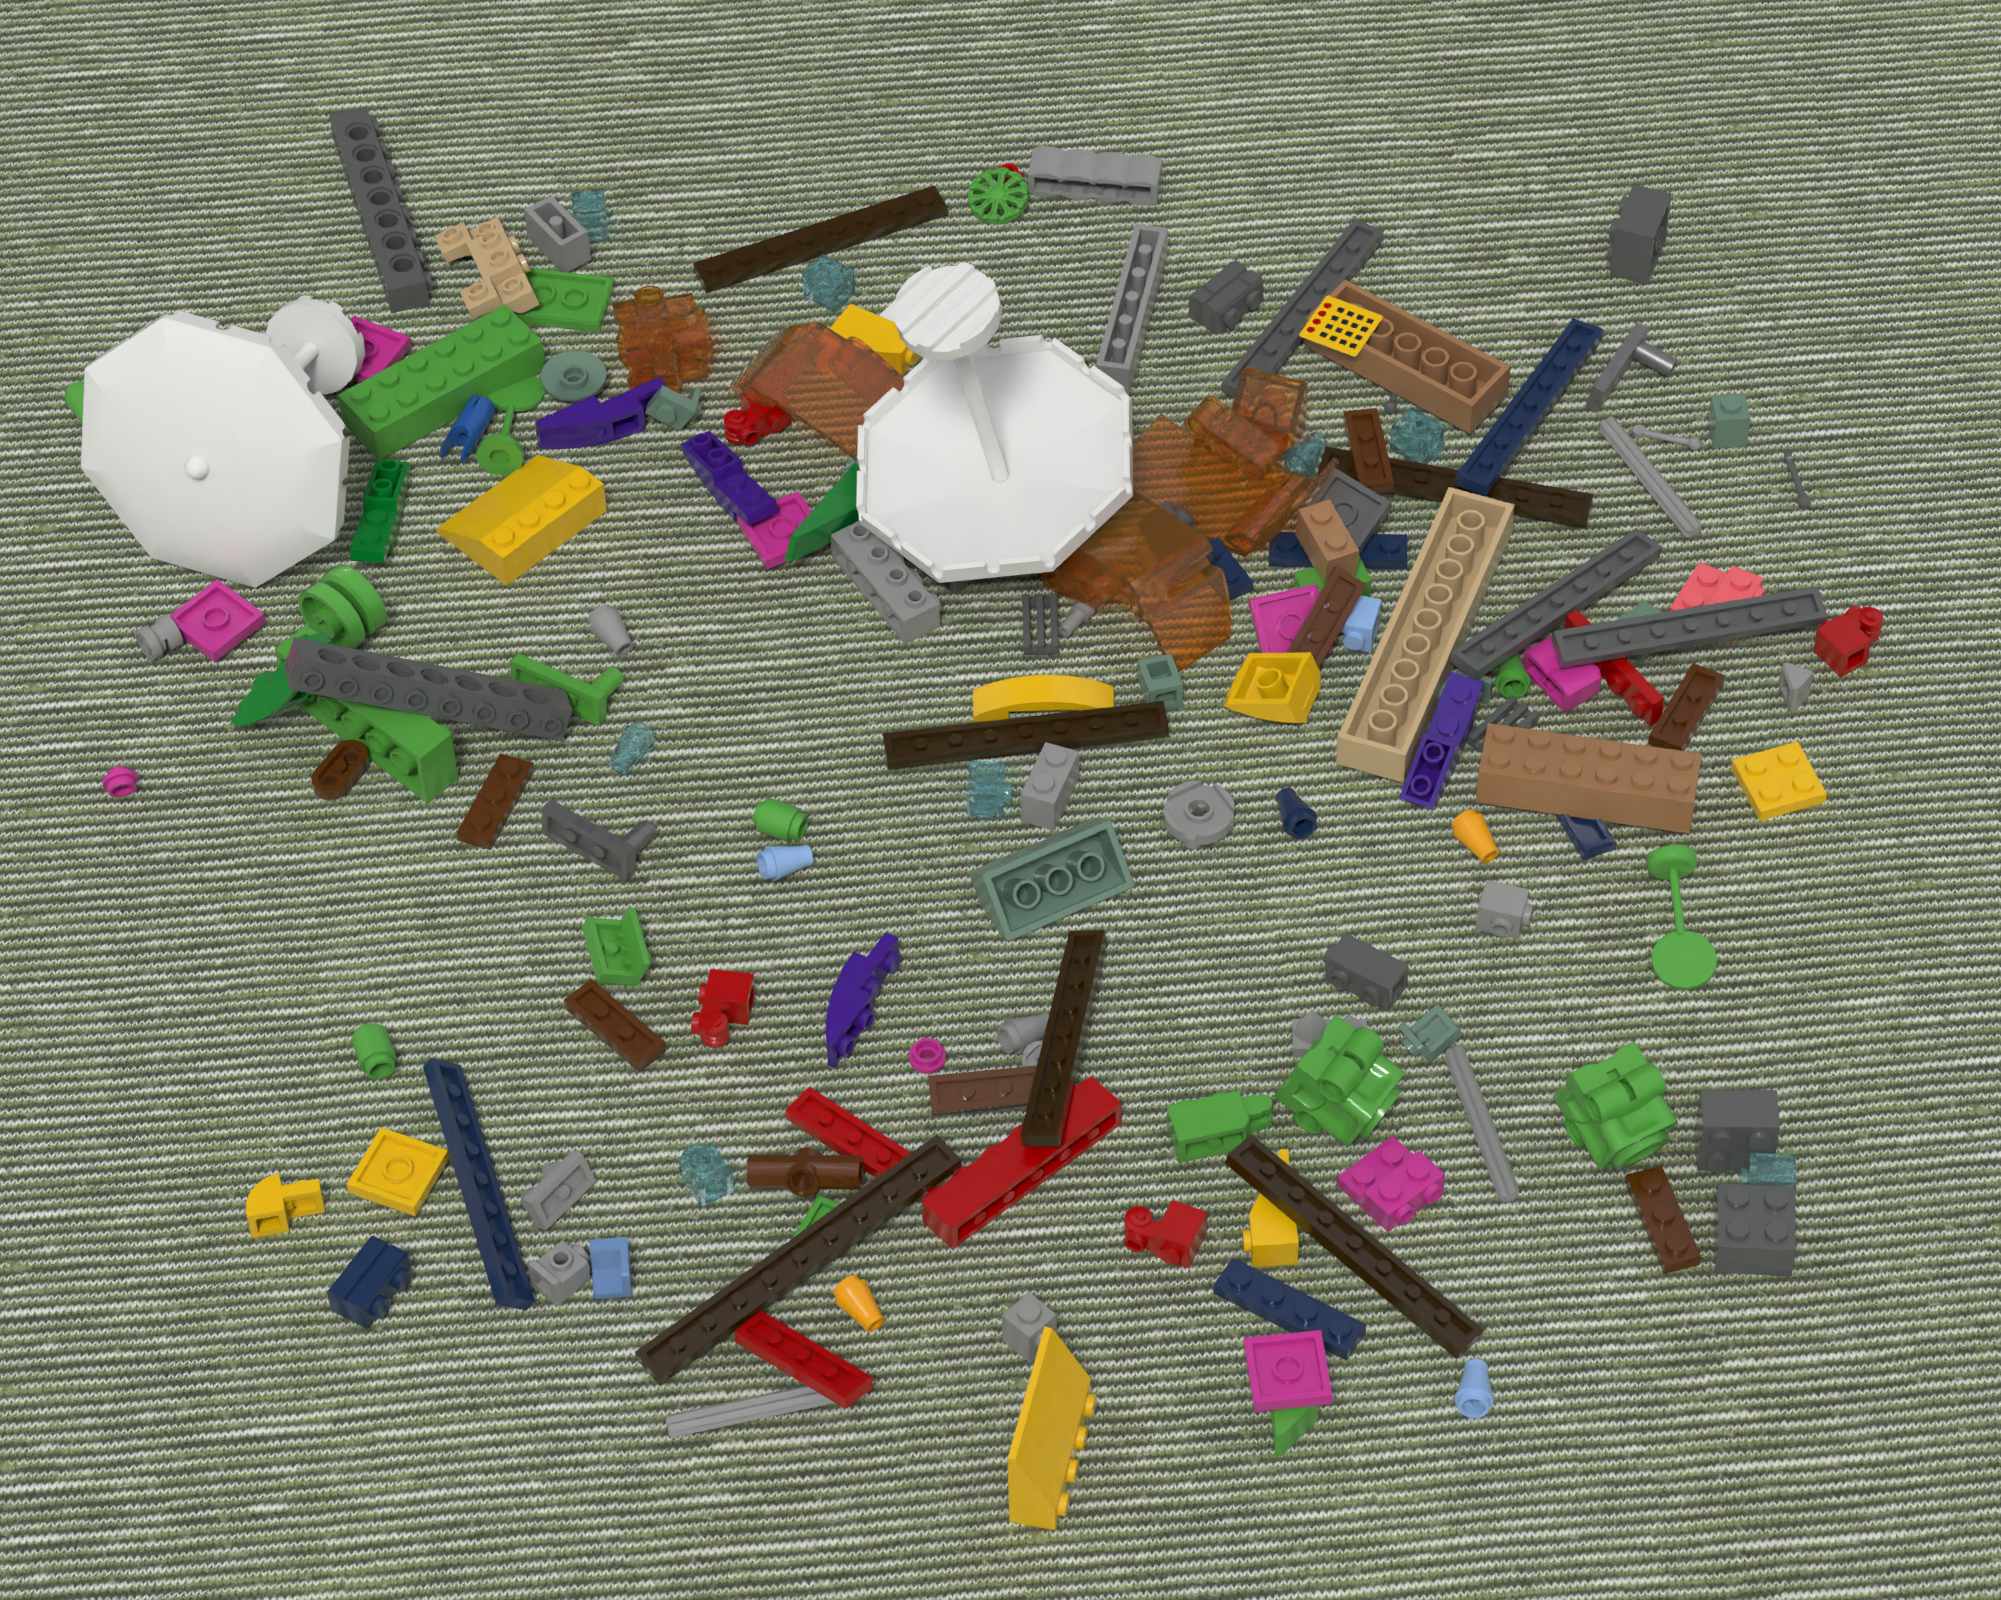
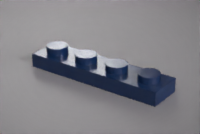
M1269 532V567L1313 568L1314 566L1295 535L1296 532ZM1373 534L1359 554L1365 568L1407 570V535Z
M1232 1258L1213 1285V1294L1291 1333L1321 1330L1324 1349L1346 1361L1366 1334V1324L1235 1258Z

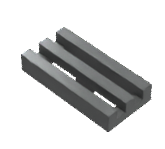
M1050 593V598H1043V594H1036V598H1029V594H1022L1024 655L1059 654L1057 593ZM1029 608H1036L1037 646L1030 645ZM1043 608H1050L1051 645L1048 646L1044 645Z
M1511 695L1468 736L1467 744L1482 753L1485 739L1481 742L1479 741L1486 735L1488 723L1498 724L1513 711L1499 725L1512 726L1520 717H1523L1525 719L1516 727L1530 729L1539 721L1540 713L1536 710L1528 711L1529 706L1522 703L1519 705L1517 698Z

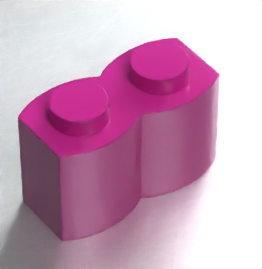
M1551 636L1524 651L1523 665L1530 679L1537 686L1544 689L1548 697L1561 710L1567 712L1599 693L1601 673L1597 665L1589 663L1561 668Z

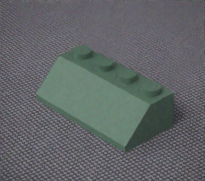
M1104 818L1091 819L969 872L982 908L1006 942L1135 887L1111 819Z

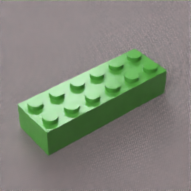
M504 304L338 394L342 421L378 460H382L455 420L470 396L479 395L487 398V395L539 374L542 371V367L546 364L543 341Z
M305 625L276 647L275 653L278 665L287 658L294 637L298 638L304 634L309 636L316 634V632ZM310 694L298 705L344 741L358 740L367 747L369 760L427 804L458 780L453 734L447 726L442 723H436L426 715L316 694Z

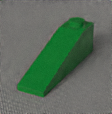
M853 464L792 533L784 560L791 563L831 543V534L859 521L856 507L857 471H860L858 465Z

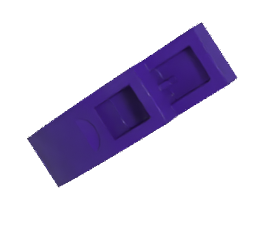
M657 377L618 396L611 397L602 403L593 395L553 414H549L535 421L538 446L541 449L581 448L612 442L646 429L645 418L650 416L645 413L647 403L662 385L666 387V384L660 377Z
M710 430L697 434L692 439L680 444L681 450L699 479L734 521H737L738 515L750 526L779 512L776 500L744 472L741 459Z
M1450 671L1428 731L1423 733L1400 793V800L1432 811L1434 810L1455 770L1474 724L1473 717L1485 688L1484 682Z
M888 932L884 933L867 957L854 951L836 980L826 1016L828 1065L833 1068L836 1067L842 1057L850 1055L861 1032L867 1031L871 1027L875 1018L873 999L880 992L882 982L888 974L895 973L900 965L901 954H899L898 937Z

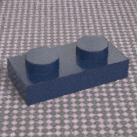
M1218 537L1209 540L1210 545L1207 548L1214 560L1200 571L1199 574L1222 603H1227L1253 591V580Z

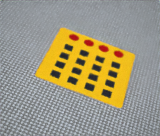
M1327 295L1299 336L1356 357L1383 316Z

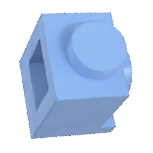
M1360 595L1340 630V633H1345L1343 639L1344 648L1354 651L1372 652L1380 625L1382 599Z

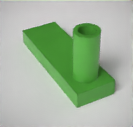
M520 653L511 660V680L566 690L573 711L572 714L597 726H600L607 718V698L624 681L622 673L615 667H608L590 685Z

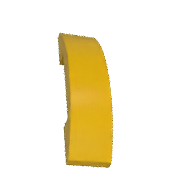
M1022 676L996 681L973 690L974 722L1009 719V712L1080 711L1114 707L1113 686L1075 676Z

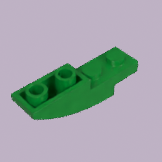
M393 459L376 460L363 496V513L350 547V561L385 563L387 554L393 553L405 505L410 462H401Z
M324 631L309 636L304 634L298 637L327 644L332 643ZM287 658L278 665L276 671H265L255 678L253 688L248 696L239 703V710L231 721L235 727L283 714L299 705L311 694L289 689L284 669Z

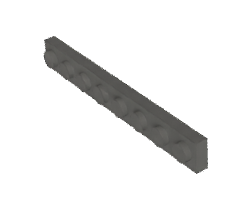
M1354 219L1223 380L1221 392L1251 404L1304 339L1299 334L1306 325V317L1345 279L1350 282L1383 241V230Z
M1636 528L1451 651L1449 661L1472 679H1479L1564 622L1566 615L1575 610H1582L1658 559L1662 547Z
M1811 587L1556 630L1553 632L1551 639L1560 667L1566 668L1824 623L1828 615L1818 587Z

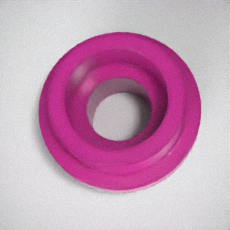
M124 766L112 768L102 779L104 789L108 790L109 795L112 797L127 796L137 789V772Z
M932 1038L918 1040L909 1051V1063L914 1070L920 1073L930 1074L937 1072L946 1062L944 1048L937 1040Z

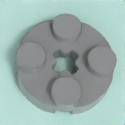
M1195 780L1184 782L1173 788L1167 796L1163 814L1164 825L1174 838L1182 841L1183 845L1189 849H1197L1202 845L1215 843L1234 829V800L1229 792L1220 785L1213 783V787L1202 785V781ZM1197 809L1199 812L1207 811L1204 816L1198 817L1193 815V810Z

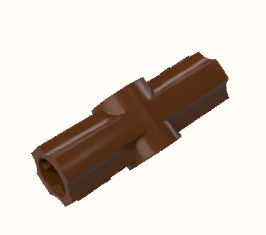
M807 1147L800 1148L793 1155H749L746 1174L747 1185L750 1186V1189H789L793 1194L802 1197L811 1196L818 1189L860 1190L864 1184V1161L861 1155H822L819 1151Z

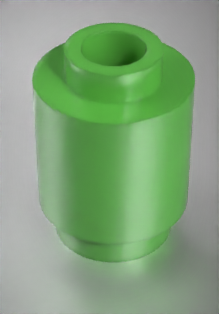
M769 797L764 803L759 802L756 806L753 822L756 823V830L758 832L786 842H791L792 840L799 842L806 832L809 816L802 813L801 808Z
M367 1023L359 1027L353 1034L351 1041L362 1072L374 1080L388 1077L394 1072L397 1059L386 1027L374 1023Z

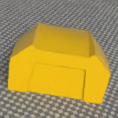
M1311 652L1248 653L1235 675L1223 705L1233 711L1264 720L1284 723H1307V717L1317 694L1321 692V672Z

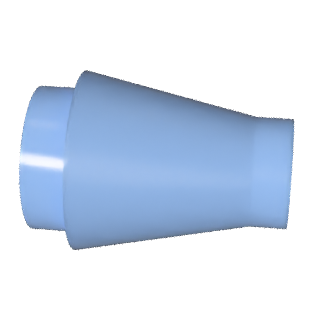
M807 844L802 846H766L764 851L757 853L758 869L764 880L771 879L776 881L813 864L812 851Z
M1471 1359L1465 1363L1464 1373L1454 1398L1459 1412L1466 1417H1483L1494 1403L1488 1377V1365L1480 1359Z

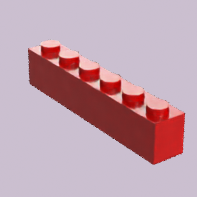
M1092 1076L1082 1083L1074 1084L1060 1146L1023 1147L1020 1137L1023 1124L1018 1125L1006 1139L997 1145L988 1147L980 1158L968 1167L963 1166L958 1169L949 1181L940 1187L931 1189L925 1195L924 1199L921 1200L923 1223L952 1250L1119 1127L1121 1125V1102Z

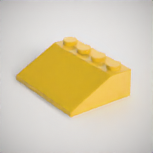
M536 455L522 465L520 469L515 470L437 527V533L507 586L607 511L604 483L581 466Z
M1045 1326L1007 1458L1009 1521L1056 1531L1059 1516L1066 1517L1068 1512L1070 1493H1066L1068 1483L1075 1484L1077 1479L1079 1460H1075L1077 1450L1084 1451L1088 1427H1084L1086 1417L1093 1418L1097 1395L1091 1394V1378L1053 1328Z

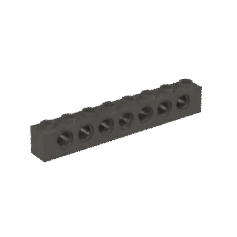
M367 106L330 114L333 141L391 314L430 305L428 291L433 290L429 271L423 272L422 268H425V261L421 248L415 250L414 246L418 245L415 229L413 226H407L410 223V217L406 204L400 205L399 203L403 201L400 185L398 182H392V180H395L392 162H385L388 154L384 139L378 140L377 138L381 137L377 118H370Z
M296 637L293 639L284 667L290 690L557 741L563 740L573 712L567 692L563 689Z

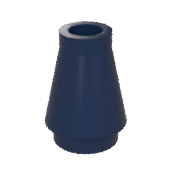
M1284 788L1280 790L1275 799L1279 806L1284 831L1297 839L1311 835L1317 825V815L1314 810L1296 794L1294 789Z

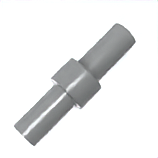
M1097 583L1085 598H1079L1071 607V614L1058 627L1059 633L1064 637H1069L1081 622H1087L1095 613L1096 605L1108 593V588L1102 583Z

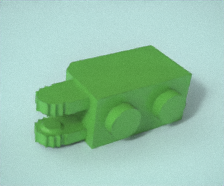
M1237 1090L1228 1093L1219 1092L1209 1097L1191 1101L1182 1100L1176 1104L1168 1105L1166 1128L1178 1163L1231 1152L1249 1137V1133L1269 1128V1126H1272L1273 1113L1271 1112L1273 1100L1268 1094L1264 1095V1093L1258 1096L1242 1097L1240 1091Z

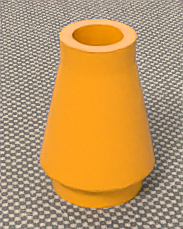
M1469 809L1453 820L1451 823V827L1454 830L1453 836L1475 854L1483 864L1492 861L1499 855L1500 850L1493 840L1483 814L1477 813L1475 809Z
M851 1275L842 1280L833 1289L832 1294L836 1298L835 1304L860 1324L867 1333L875 1331L885 1322V1318L881 1314L865 1279L860 1280L857 1275Z

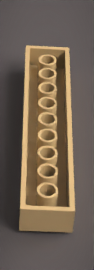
M1451 487L1448 488L1337 736L1336 764L1404 783L1423 733H1426L1438 705L1439 691L1443 683L1448 679L1450 671L1452 672L1455 666L1449 661L1451 651L1465 643L1512 534L1514 504Z

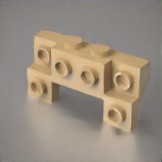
M498 217L483 222L469 231L464 222L434 236L447 263L472 255L483 280L460 291L472 319L488 314L504 304L517 313H524L540 305L526 277V273L531 270L514 235L507 237Z

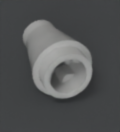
M608 604L592 611L588 617L589 630L612 649L616 656L620 657L629 653L634 644L629 638L619 611Z
M1045 1012L1040 1015L1006 1019L1003 1025L997 1029V1037L1002 1049L1008 1054L1013 1052L1021 1054L1030 1043L1040 1041L1044 1038L1049 1014Z

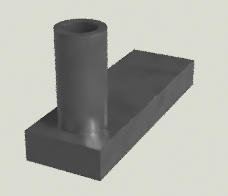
M1637 322L1592 386L1585 407L1598 413L1634 359L1667 377L1673 372L1678 359L1646 343L1645 338L1649 328Z
M550 800L542 807V834L625 881L635 874L636 854L657 835L655 827L650 822L642 820L620 839L553 800Z

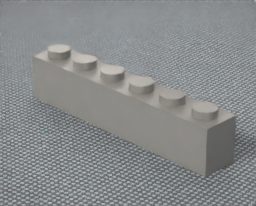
M1136 223L1096 363V367L1124 386L1128 396L1131 392L1165 267L1168 245V228Z

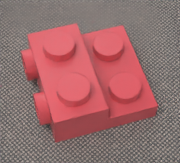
M1699 562L1669 611L1766 595L1767 590L1763 588L1764 578L1733 565L1728 573Z

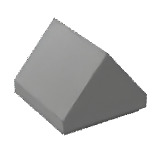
M1783 663L1779 689L1787 709L1790 712H1795L1810 696L1814 672L1791 663Z

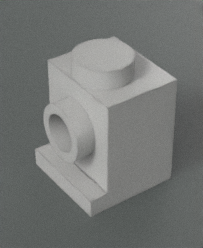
M562 1240L539 1260L535 1261L533 1259L528 1263L531 1285L558 1307L591 1279L589 1269L590 1258L587 1252L578 1244L570 1247Z

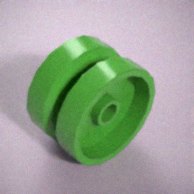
M343 564L336 565L322 576L320 582L308 587L300 594L298 599L300 612L307 625L316 633L324 631L332 641V645L356 649L363 643L365 636L374 634L385 625L387 620L386 607L372 584L361 573Z

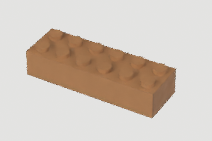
M1346 279L1329 296L1382 315L1383 318L1356 357L1305 339V346L1469 434L1499 405L1509 392L1511 368L1509 365ZM1315 308V309L1306 317V324H1307V322L1309 321V319L1312 317V315L1314 314V312L1316 311L1317 308Z
M1488 723L1478 773L1475 803L1557 815L1568 814L1571 817L1591 820L1601 819V821L1690 834L1702 754Z

